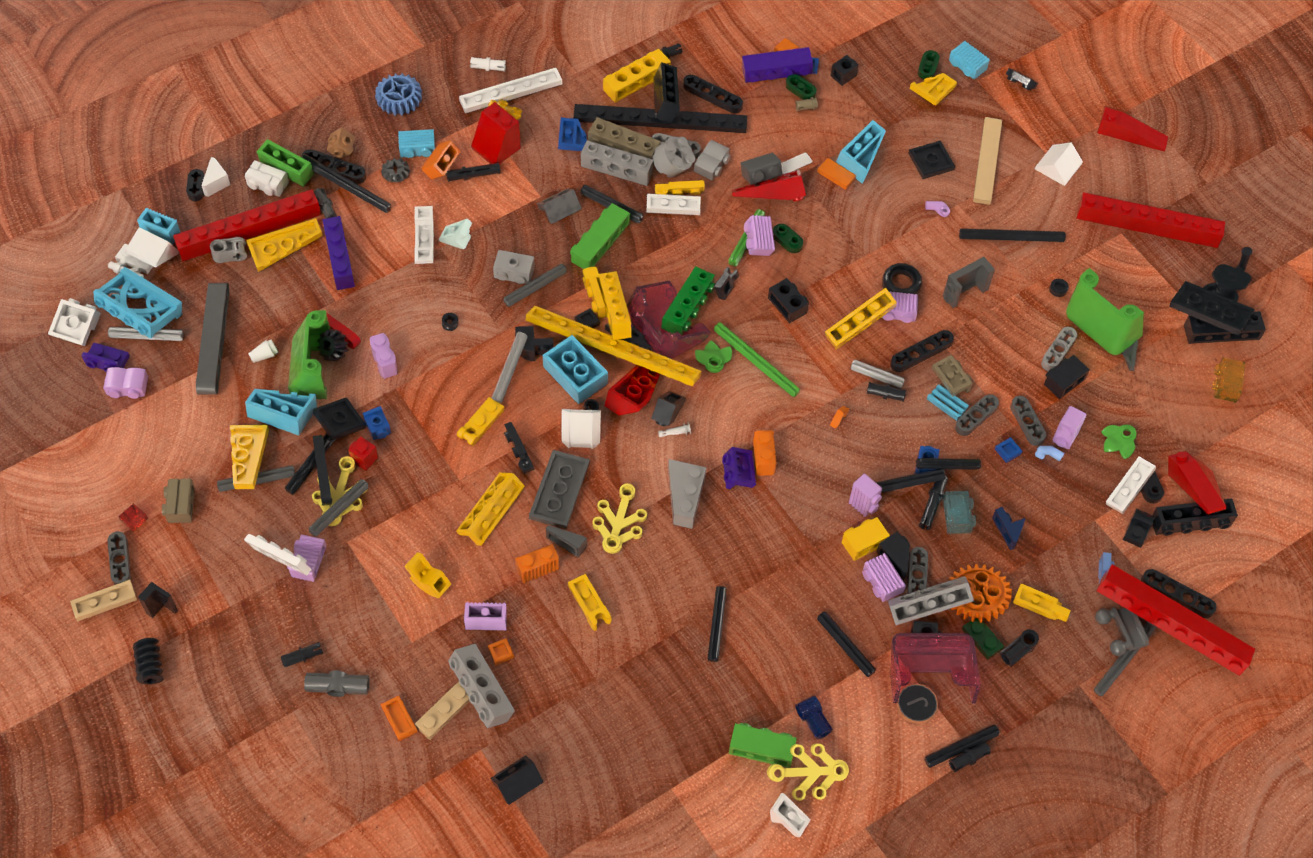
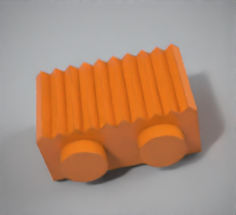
M451 140L439 143L421 169L430 179L443 177L449 171L454 161H456L461 151Z
M772 430L755 431L753 446L756 475H774L777 464L774 432Z
M553 544L515 558L516 570L522 583L529 582L530 580L533 581V579L540 578L544 574L548 575L552 571L559 570V557Z

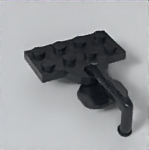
M1250 247L1242 248V256L1236 268L1226 264L1218 265L1212 273L1216 283L1207 284L1202 288L1185 281L1171 300L1169 307L1240 335L1255 309L1239 303V296L1235 291L1246 289L1252 280L1250 274L1245 272L1252 249Z

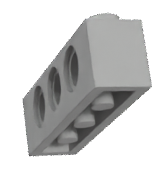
M587 140L581 152V167L647 186L653 174V159Z
M963 576L890 599L888 603L895 625H899L973 602L974 599L966 577Z
M476 644L455 649L448 660L450 668L455 672L460 685L469 696V700L477 710L481 721L484 722L487 729L508 722L515 710Z

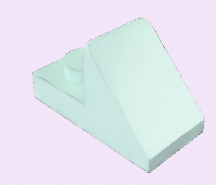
M464 219L446 226L439 241L465 249L471 238L469 228L472 222Z

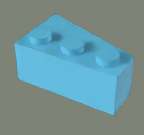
M872 120L841 150L836 163L855 174L856 179L863 184L886 130Z
M254 389L245 402L247 417L298 436L312 417L313 409L317 408L316 394H309V396L298 395L297 392L281 394L275 390Z

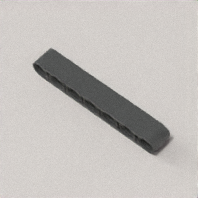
M208 283L196 378L197 395L218 394L229 302L228 283Z

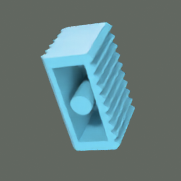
M963 41L953 49L949 57V61L954 67H958L966 76H970L974 80L987 70L990 61L987 56H984V54L966 41Z
M434 129L398 131L400 157H429L434 151Z
M145 208L137 219L140 228L170 242L172 245L175 243L173 235L181 233L177 220Z

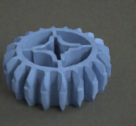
M395 73L394 76L388 75L387 79L383 78L382 82H378V87L375 90L378 106L381 107L382 111H386L388 115L393 113L396 116L397 113H400L402 116L405 112L409 114L410 110L415 111V108L419 107L422 100V89L419 82H416L415 77L411 78L410 75L404 76L403 73L401 75Z

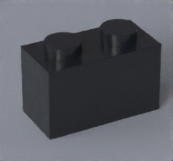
M1073 355L1069 359H1063L1056 369L1052 368L1047 372L1044 385L1061 399L1086 379L1090 369Z

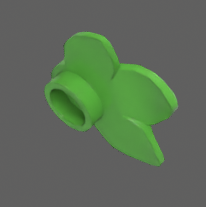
M711 340L704 350H695V357L699 363L705 365L709 372L718 373L723 369L724 364L731 360L732 349L731 347H725L720 350Z
M1109 425L1102 430V434L1107 437L1104 443V452L1120 451L1123 459H1127L1133 454L1135 450L1134 440L1137 434L1133 426L1122 425L1119 427ZM1124 431H1129V432H1130V435H1129V436H1125V435L1123 434V432H1124Z

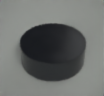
M1054 279L1049 287L1050 293L1056 297L1065 296L1069 289L1068 283L1063 279Z

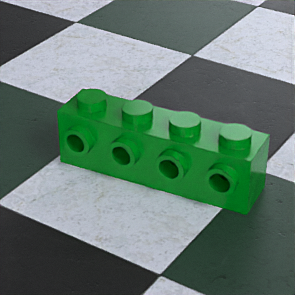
M694 267L663 316L661 329L679 337H682L684 332L689 331L692 319L697 318L700 306L705 305L708 293H712L715 288L714 274L699 267Z

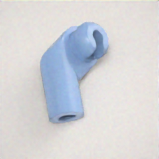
M1039 446L1035 456L1044 459L1045 455H1049L1060 461L1064 453L1053 446Z

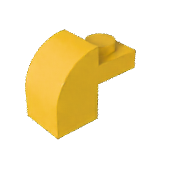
M417 552L404 566L411 575L410 579L428 595L439 599L451 585L445 574L441 570L433 568L422 553Z

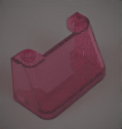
M669 280L638 286L626 306L631 325L645 335L647 344L651 346L652 352L673 359L708 338L711 332L702 323L695 324L694 327L691 326L689 331L684 332L682 336L679 332L672 334L661 329L662 318L677 296V291Z

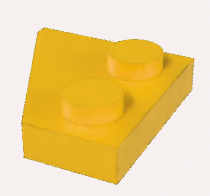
M942 73L935 77L926 78L924 82L918 84L913 82L910 84V89L936 106L956 87L957 81Z

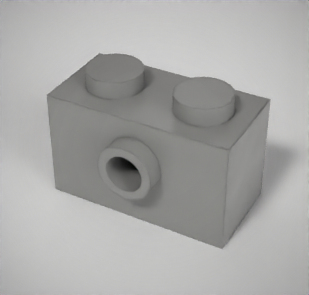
M498 250L493 266L494 278L502 281H513L518 284L529 283L535 268L534 256Z

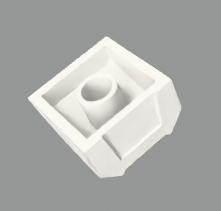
M562 409V442L568 448L583 447L593 449L600 444L601 411Z

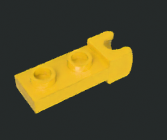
M597 267L585 268L582 270L584 275L583 282L585 289H587L588 297H592L593 300L591 302L592 310L597 313L598 319L605 318L606 307L599 288Z
M586 574L568 582L569 589L593 631L597 630L598 619L604 620L606 624L611 623L612 618L609 611L602 603Z

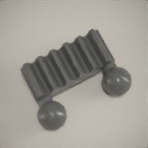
M1115 607L1110 611L1099 609L1096 612L1095 619L1099 624H1108L1113 618L1125 641L1114 640L1110 644L1112 654L1121 656L1127 649L1132 651L1149 645L1146 632L1138 616L1126 608L1116 610Z

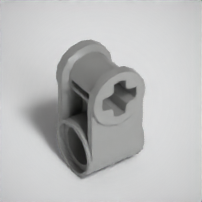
M234 237L212 241L210 249L213 260L217 263L245 260L247 258L244 248L246 245L245 239Z

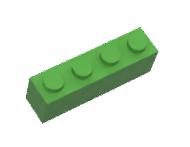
M613 203L608 208H605L602 211L601 217L592 223L590 230L582 235L579 243L571 248V262L582 269L594 267L630 224V213Z

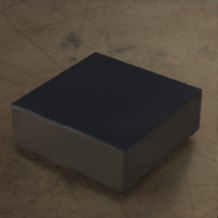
M591 308L575 316L576 322L588 327L595 328L600 325V320Z

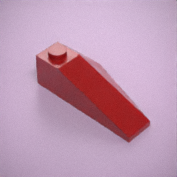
M1104 106L1097 131L1098 134L1165 152L1168 136L1122 110Z
M796 170L781 176L779 175L776 178L777 180L774 181L773 179L763 180L758 186L756 184H749L732 190V195L734 197L793 200L795 202L802 200L806 196L801 172Z
M636 365L608 390L604 406L619 416L641 411L650 402L660 373Z
M1187 451L1168 456V475L1207 514L1226 509L1224 499L1211 469Z

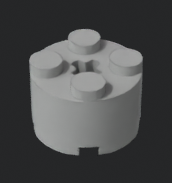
M670 137L654 150L653 163L656 169L661 174H666V177L669 178L678 176L695 162V156L685 137Z

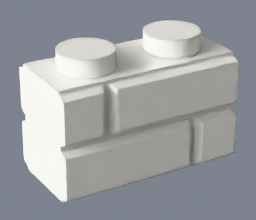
M255 160L245 173L246 183L251 189L262 190L269 196L275 195L280 197L283 189L289 183L287 172Z

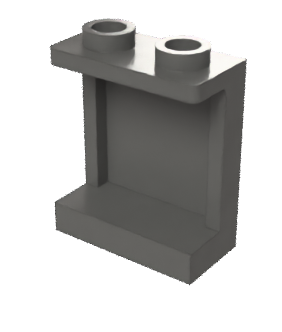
M985 257L948 275L943 298L952 308L957 307L960 294L974 286H977L982 293L989 290L995 269Z

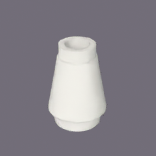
M270 339L269 341L265 340L248 354L253 363L275 357L278 350Z

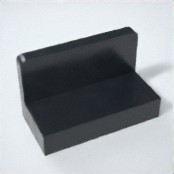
M153 582L138 596L146 614L151 618L163 606L175 614L178 612L172 596Z
M526 755L490 778L494 786L500 790L508 805L543 783V779L534 762Z

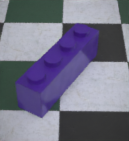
M809 47L742 56V70L745 83L787 78L792 74L799 76L812 74L813 61Z
M341 217L322 219L336 289L342 290L355 287Z

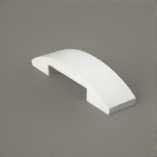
M433 206L415 207V264L433 263Z

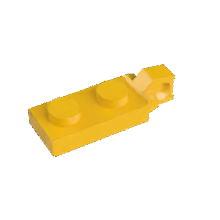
M703 180L655 184V194L683 195V193H690L691 195H699L704 192L705 184Z
M1020 584L1013 600L1014 604L1053 620L1059 619L1066 622L1071 610L1062 607V603L1058 601L1059 599L1024 584Z

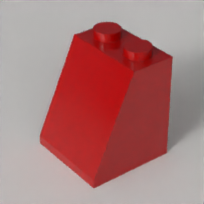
M496 102L492 103L481 112L471 148L490 164L499 162L500 165L521 149L519 121Z

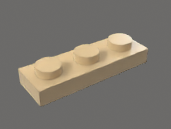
M127 580L70 602L75 619L78 622L136 601L137 598L131 580Z
M456 683L415 723L416 728L429 740L470 702L469 696L460 683Z

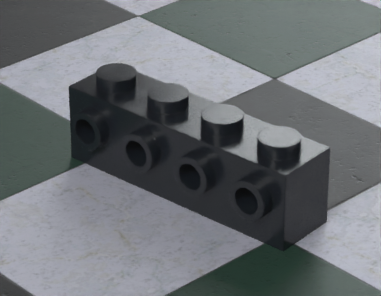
M661 62L653 78L655 118L672 123L674 117H677L680 111L677 67Z
M1260 311L1254 312L1240 335L1188 315L1183 325L1188 344L1260 340L1266 330Z
M1224 499L1226 509L1207 514L1197 503L1156 507L1152 514L1155 516L1152 524L1155 534L1169 536L1179 532L1187 534L1195 530L1227 529L1231 527L1238 516L1233 499Z

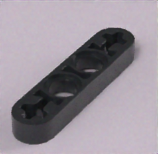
M686 75L684 77L683 88L686 91L735 114L742 111L743 100L740 97L695 75ZM707 88V89H709L710 91L707 92V93H704V92L701 91V89ZM722 95L725 98L723 100H719L716 98V96Z
M311 149L302 153V155L306 154L313 157V159L320 163L330 162L331 164L327 167L356 184H361L366 180L365 169L361 166ZM340 167L347 168L344 172L337 171Z
M942 330L896 353L891 359V369L895 372H903L950 348L954 340L953 334L948 330ZM931 344L935 349L927 350L925 345ZM917 352L919 357L912 358L909 353Z
M316 435L313 436L321 502L322 506L332 505L323 436Z
M1146 570L1141 578V581L1203 618H1210L1216 611L1217 606L1212 599L1157 570ZM1150 576L1154 578L1153 582L1148 581ZM1171 585L1175 592H1167L1164 586ZM1183 595H1190L1193 598V602H1186L1183 599ZM1205 605L1209 606L1208 611L1204 610Z

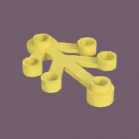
M345 456L339 461L341 475L336 490L329 479L331 499L333 500L332 505L351 489L345 490L349 474L355 470V462L352 457ZM315 491L312 494L313 502L320 506L324 514L330 506H322L321 498L315 499L316 496H321L320 491ZM357 498L328 526L338 525L342 520V516L352 510H361L363 507L362 500ZM356 502L360 503L358 506L353 505Z
M628 483L620 487L619 495L622 499L616 517L611 511L608 501L600 500L598 502V511L604 513L613 527L611 534L605 527L602 517H595L592 521L593 528L598 530L604 538L602 542L603 549L610 554L619 552L622 544L626 541L642 537V528L640 526H633L631 531L619 536L622 529L637 521L644 522L647 519V511L644 509H638L636 513L624 519L629 501L635 497V488ZM628 492L631 495L626 496L624 493ZM601 505H606L607 507H606V508H601L600 506H601ZM639 514H644L645 516H644V517H639L638 515H639ZM598 521H599V522H601L602 524H601V525H596L595 522H598ZM634 531H639L640 533H639V534H634L633 532H634ZM614 543L616 546L611 547L609 544Z
M819 743L811 746V753L814 756L820 757L827 766L819 767L804 752L802 745L794 744L790 748L791 755L798 757L807 767L783 768L779 764H772L767 769L768 778L775 782L783 780L784 777L807 776L798 787L792 790V797L799 801L805 798L806 791L820 775L828 776L820 786L813 788L812 795L814 798L821 800L825 798L826 790L835 780L842 781L849 773L847 763L839 759L833 760L825 752L824 746ZM817 746L821 748L818 754L815 753V747ZM796 747L800 748V753L798 755L794 753V749ZM840 766L842 768V772L840 774H837L836 768ZM777 769H779L781 772L779 777H776L774 775V772ZM821 789L822 795L818 797L816 791ZM797 790H801L802 795L799 798L796 797Z

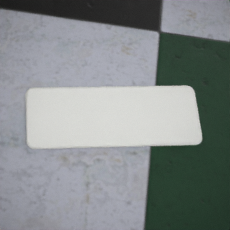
M803 153L781 163L782 174L792 172L812 163L811 158L807 153Z

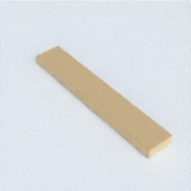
M989 117L984 119L973 202L991 204L1002 126L1001 119Z

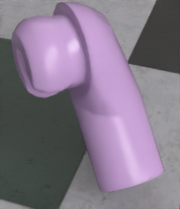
M926 201L925 203L926 210H935L942 217H947L950 214L949 207L942 201Z

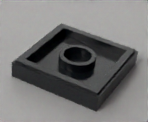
M941 140L909 149L908 154L922 179L955 170V165Z
M347 397L313 409L314 416L332 441L363 430L366 427V423Z

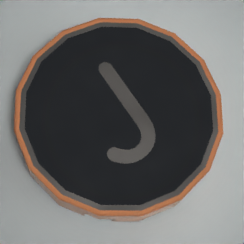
M911 684L900 691L896 707L898 714L903 720L915 725H921L933 719L938 710V700L934 692L925 685Z

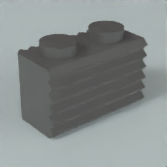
M773 152L740 163L742 176L751 185L782 175L781 160Z

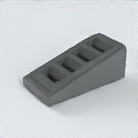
M549 525L546 527V538L576 557H579L587 547V538L582 535Z

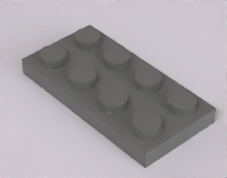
M553 450L529 513V519L567 529L590 465V459Z

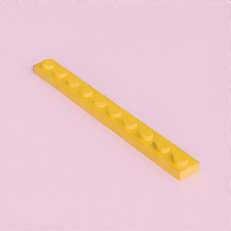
M534 306L526 314L525 321L534 325L541 326L567 338L573 335L579 342L655 371L693 387L701 376V370L621 339L613 340L609 334L540 307Z

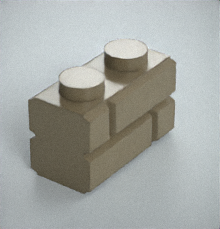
M192 479L168 480V486L164 487L166 504H162V515L166 517L167 522H192L195 485Z

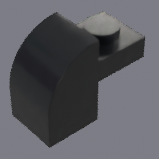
M534 326L515 327V337L518 332L527 335V340L520 355L522 358L535 361V355L543 356V354L553 348V338L534 339Z
M1136 508L1126 528L1123 540L1141 548L1155 516Z

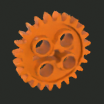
M975 564V568L967 565V570L960 567L959 573L954 571L953 577H949V581L965 576L974 601L953 607L951 610L957 609L956 615L963 613V619L970 616L972 622H974L975 618H978L980 623H982L983 618L990 622L991 616L998 619V614L1003 615L1005 609H1008L1009 603H1011L1012 589H1010V582H1006V576L1000 577L1001 571L994 573V567L987 570L985 564L982 568H979L978 564Z

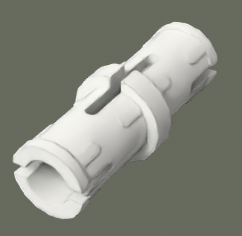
M471 57L470 63L472 64H470V68L505 72L506 60H492L490 57L486 59Z

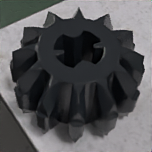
M329 329L321 333V338L317 340L319 343L317 349L321 350L319 355L324 356V360L338 361L340 358L345 357V352L349 351L346 348V345L349 343L345 341L346 335L342 334L339 330Z

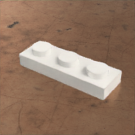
M647 194L646 212L700 215L701 197Z
M1138 457L1107 499L1106 505L1124 514L1156 470V466Z

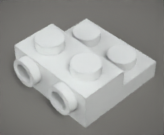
M69 298L66 301L61 299L48 334L85 346L90 331L95 330L101 313L96 311L97 307L90 304L82 306L79 305L80 302Z

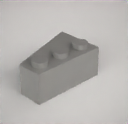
M668 459L673 525L692 529L705 481L706 467Z

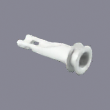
M683 423V426L666 429V431L661 430L658 431L659 437L683 433L687 435L688 432L691 434V428L689 423L688 425Z

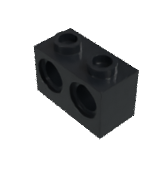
M787 278L769 288L768 299L789 324L807 314L809 306L807 298L804 295L802 296L796 285Z

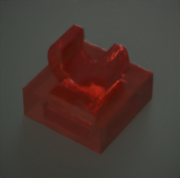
M134 503L118 516L120 521L133 532L148 519L147 515Z

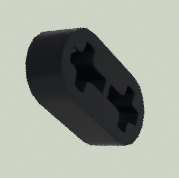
M200 169L190 171L187 179L186 192L188 198L194 202L200 201L204 197L202 182L205 175Z

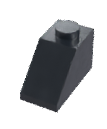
M668 391L658 398L651 419L655 420L658 425L669 426L675 421L686 398Z
M897 531L879 543L877 554L880 556L886 553L901 579L905 580L908 571L910 545L906 537L901 536Z

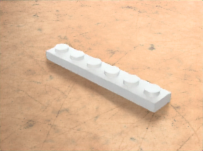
M553 68L459 96V101L464 112L468 113L488 107L490 100L498 101L502 99L508 101L562 85V78L557 68Z

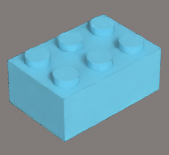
M573 335L543 354V367L578 404L608 384V371Z

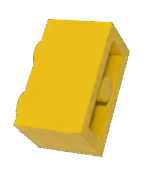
M878 517L872 520H865L856 528L851 527L844 532L842 544L853 561H856L877 550L879 543L890 535Z

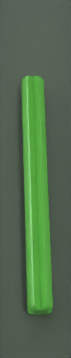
M719 322L715 325L714 331L792 397L798 395L800 388L724 324Z

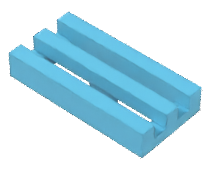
M940 384L927 396L928 401L956 421L969 407L968 404L958 397H952L949 391Z

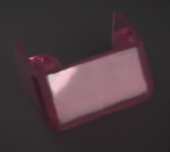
M898 633L894 635L891 643L890 666L893 703H898L901 686H905L910 682L911 672L951 673L952 681L956 685L969 686L971 703L976 704L981 683L975 643L970 635L964 633Z

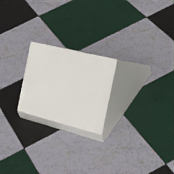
M1072 142L1052 145L1036 165L1035 170L1065 186L1082 165L1083 161Z
M139 227L127 246L125 253L157 267L176 256L178 250L170 242Z

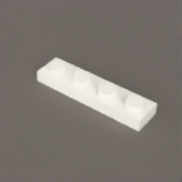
M248 534L244 539L254 550L306 576L312 570L306 565L307 560L298 554L296 557L293 556L294 554L286 548L281 550L272 541L267 543L268 541L260 535L255 537Z

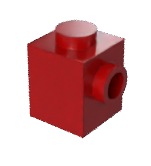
M361 436L350 445L348 450L355 464L365 471L378 458L376 446Z

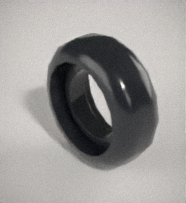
M906 263L893 264L883 274L882 287L883 289L886 288L889 292L915 295L919 293L922 287V276L912 265ZM899 274L906 275L911 279L912 285L909 288L900 289L893 284L892 278Z

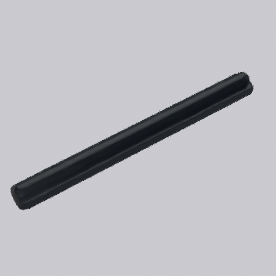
M302 155L301 158L311 162L312 169L316 173L385 213H388L391 209V203L310 156Z
M961 228L959 230V238L1064 242L1066 233L1064 231Z

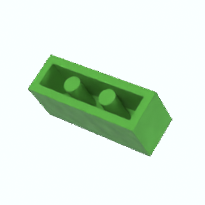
M268 139L257 151L261 163L287 172L288 179L302 187L314 175L311 162Z
M735 723L729 754L790 768L793 758L790 748L796 744L797 738L789 733L779 734L772 732L768 728L757 729L746 723Z

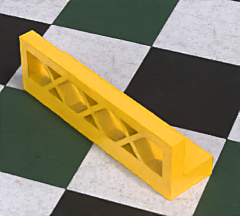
M500 472L456 532L462 536H469L476 545L482 546L523 490L524 484L514 473Z

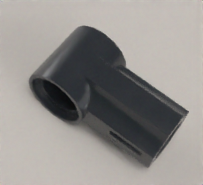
M1031 629L1023 631L1016 640L999 653L1006 665L1012 667L1025 655L1033 652L1039 641L1037 632ZM1024 639H1030L1033 644L1025 643Z

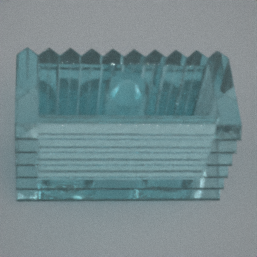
M946 491L943 497L947 534L971 533L973 527L976 526V516L972 515L971 512L974 502L973 498H969V491Z

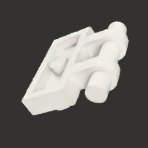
M124 244L115 256L117 263L109 262L108 268L112 269L114 273L120 274L121 269L129 266L132 267L131 271L144 277L141 272L148 274L153 266L125 253L128 244Z

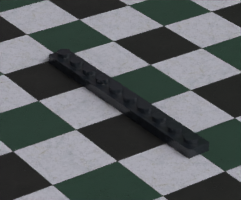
M575 104L573 119H578L579 122L594 123L598 117L617 125L734 133H746L747 115L679 111L678 116L674 117L672 123L655 118V109Z

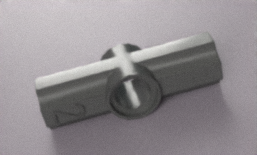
M338 670L330 671L329 674L306 673L304 690L305 692L327 693L334 697H342L345 694L367 695L370 678L366 675H348Z

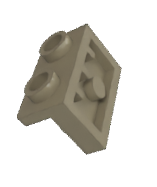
M952 355L932 365L933 371L952 397L964 390L966 393L971 391V377L965 374L960 362L955 360Z

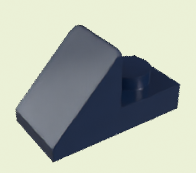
M1003 507L995 509L992 519L1011 551L1016 546L1025 518L1012 523L1009 513L1005 512Z

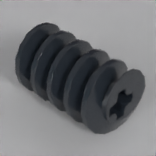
M156 638L140 639L133 644L136 680L141 684H157L164 680V677L160 675L163 673V670L159 668L162 662L159 660L161 654L157 653L160 651V646L156 645L159 643V640Z

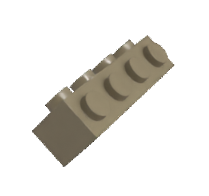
M598 117L588 131V141L653 159L654 150L660 145L659 140Z

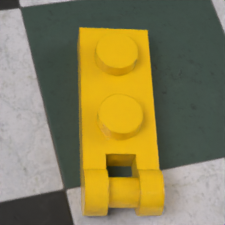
M488 397L469 421L458 430L457 437L466 439L468 444L474 446L504 412V406Z

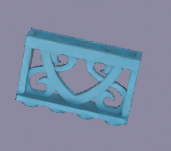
M126 267L121 269L120 274L108 283L93 291L94 303L99 308H103L113 317H117L126 325L133 327L140 334L150 339L174 318L178 319L182 316V302ZM127 297L135 299L143 297L146 299L147 308H128ZM151 316H155L156 320L151 323Z

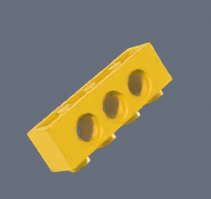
M658 48L603 78V90L616 103L651 84L660 63L663 62L671 65V61Z
M617 271L599 274V288L606 307V316L613 340L631 338V320Z
M884 288L826 330L825 336L837 350L897 306V302L889 291Z

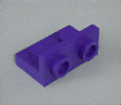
M95 342L88 353L83 352L81 355L88 367L103 369L105 372H107V368H124L130 357L126 351Z
M731 447L722 457L726 489H731L735 485L753 488L756 485L752 451Z

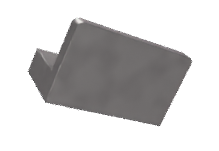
M568 188L537 203L539 210L545 211L551 224L581 210L574 189Z

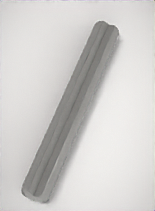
M109 327L108 329L110 338L182 341L184 337L182 330L160 329L151 339L140 334L134 328Z
M518 332L516 334L492 395V399L498 403L503 401L527 340L525 333Z

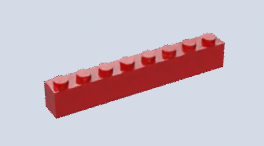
M313 189L175 234L173 238L181 260L184 262L210 253V244L216 239L241 237L246 241L321 216L318 200Z
M1085 192L1081 196L1076 219L1214 248H1218L1225 230V221Z
M1113 564L1103 575L1096 590L1097 592L1239 676L1250 666L1255 652L1254 647Z

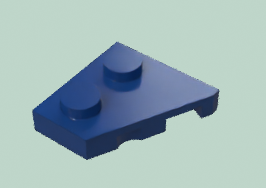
M561 117L558 149L582 151L587 141V135L581 128L579 120Z

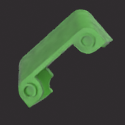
M1089 268L1079 278L1068 303L1066 315L1070 321L1108 353L1119 355L1142 337L1144 312L1131 304L1125 305L1118 310L1093 289L1098 285L1099 277Z
M326 310L310 312L293 336L288 382L289 394L291 392H297L298 395L305 396L316 394V399H327V388L324 386L321 374V363L316 359H311V351H321L317 349L319 346L317 340L321 338L320 334L330 329Z

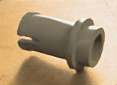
M813 97L795 101L797 112L809 109L814 111L818 108L817 99Z

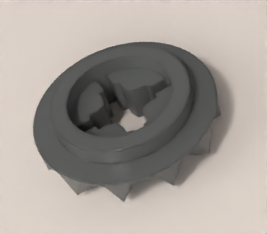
M393 158V160H387L385 164H382L381 172L387 181L401 182L409 176L410 167L407 161L404 162L402 158L399 160ZM395 166L397 167V174L393 170Z

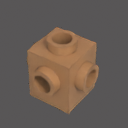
M339 128L331 133L328 138L327 151L339 159L349 156L354 149L355 136L344 128Z

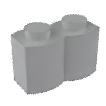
M710 140L696 160L694 172L710 180L719 177L722 172V166L724 164L727 165L730 160V148Z

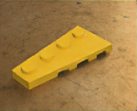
M315 218L246 241L257 271L260 272L323 235Z
M230 425L234 488L255 489L269 433L268 425Z

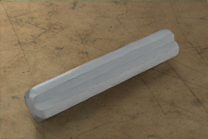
M853 360L851 364V370L898 388H902L905 379L898 375L858 360Z

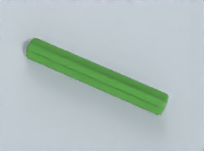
M758 209L754 216L765 217V212ZM745 231L729 258L728 263L734 267L738 265L747 249L746 241L748 238Z

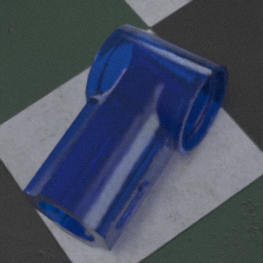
M813 695L795 705L799 717L802 721H806L816 740L822 739L832 732L833 729L822 713V706L816 696Z

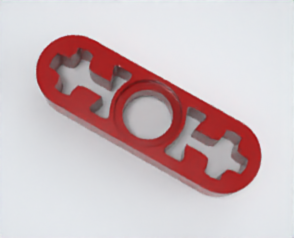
M327 313L330 329L341 331L342 334L346 335L345 341L349 342L347 346L355 349L361 343L358 335Z

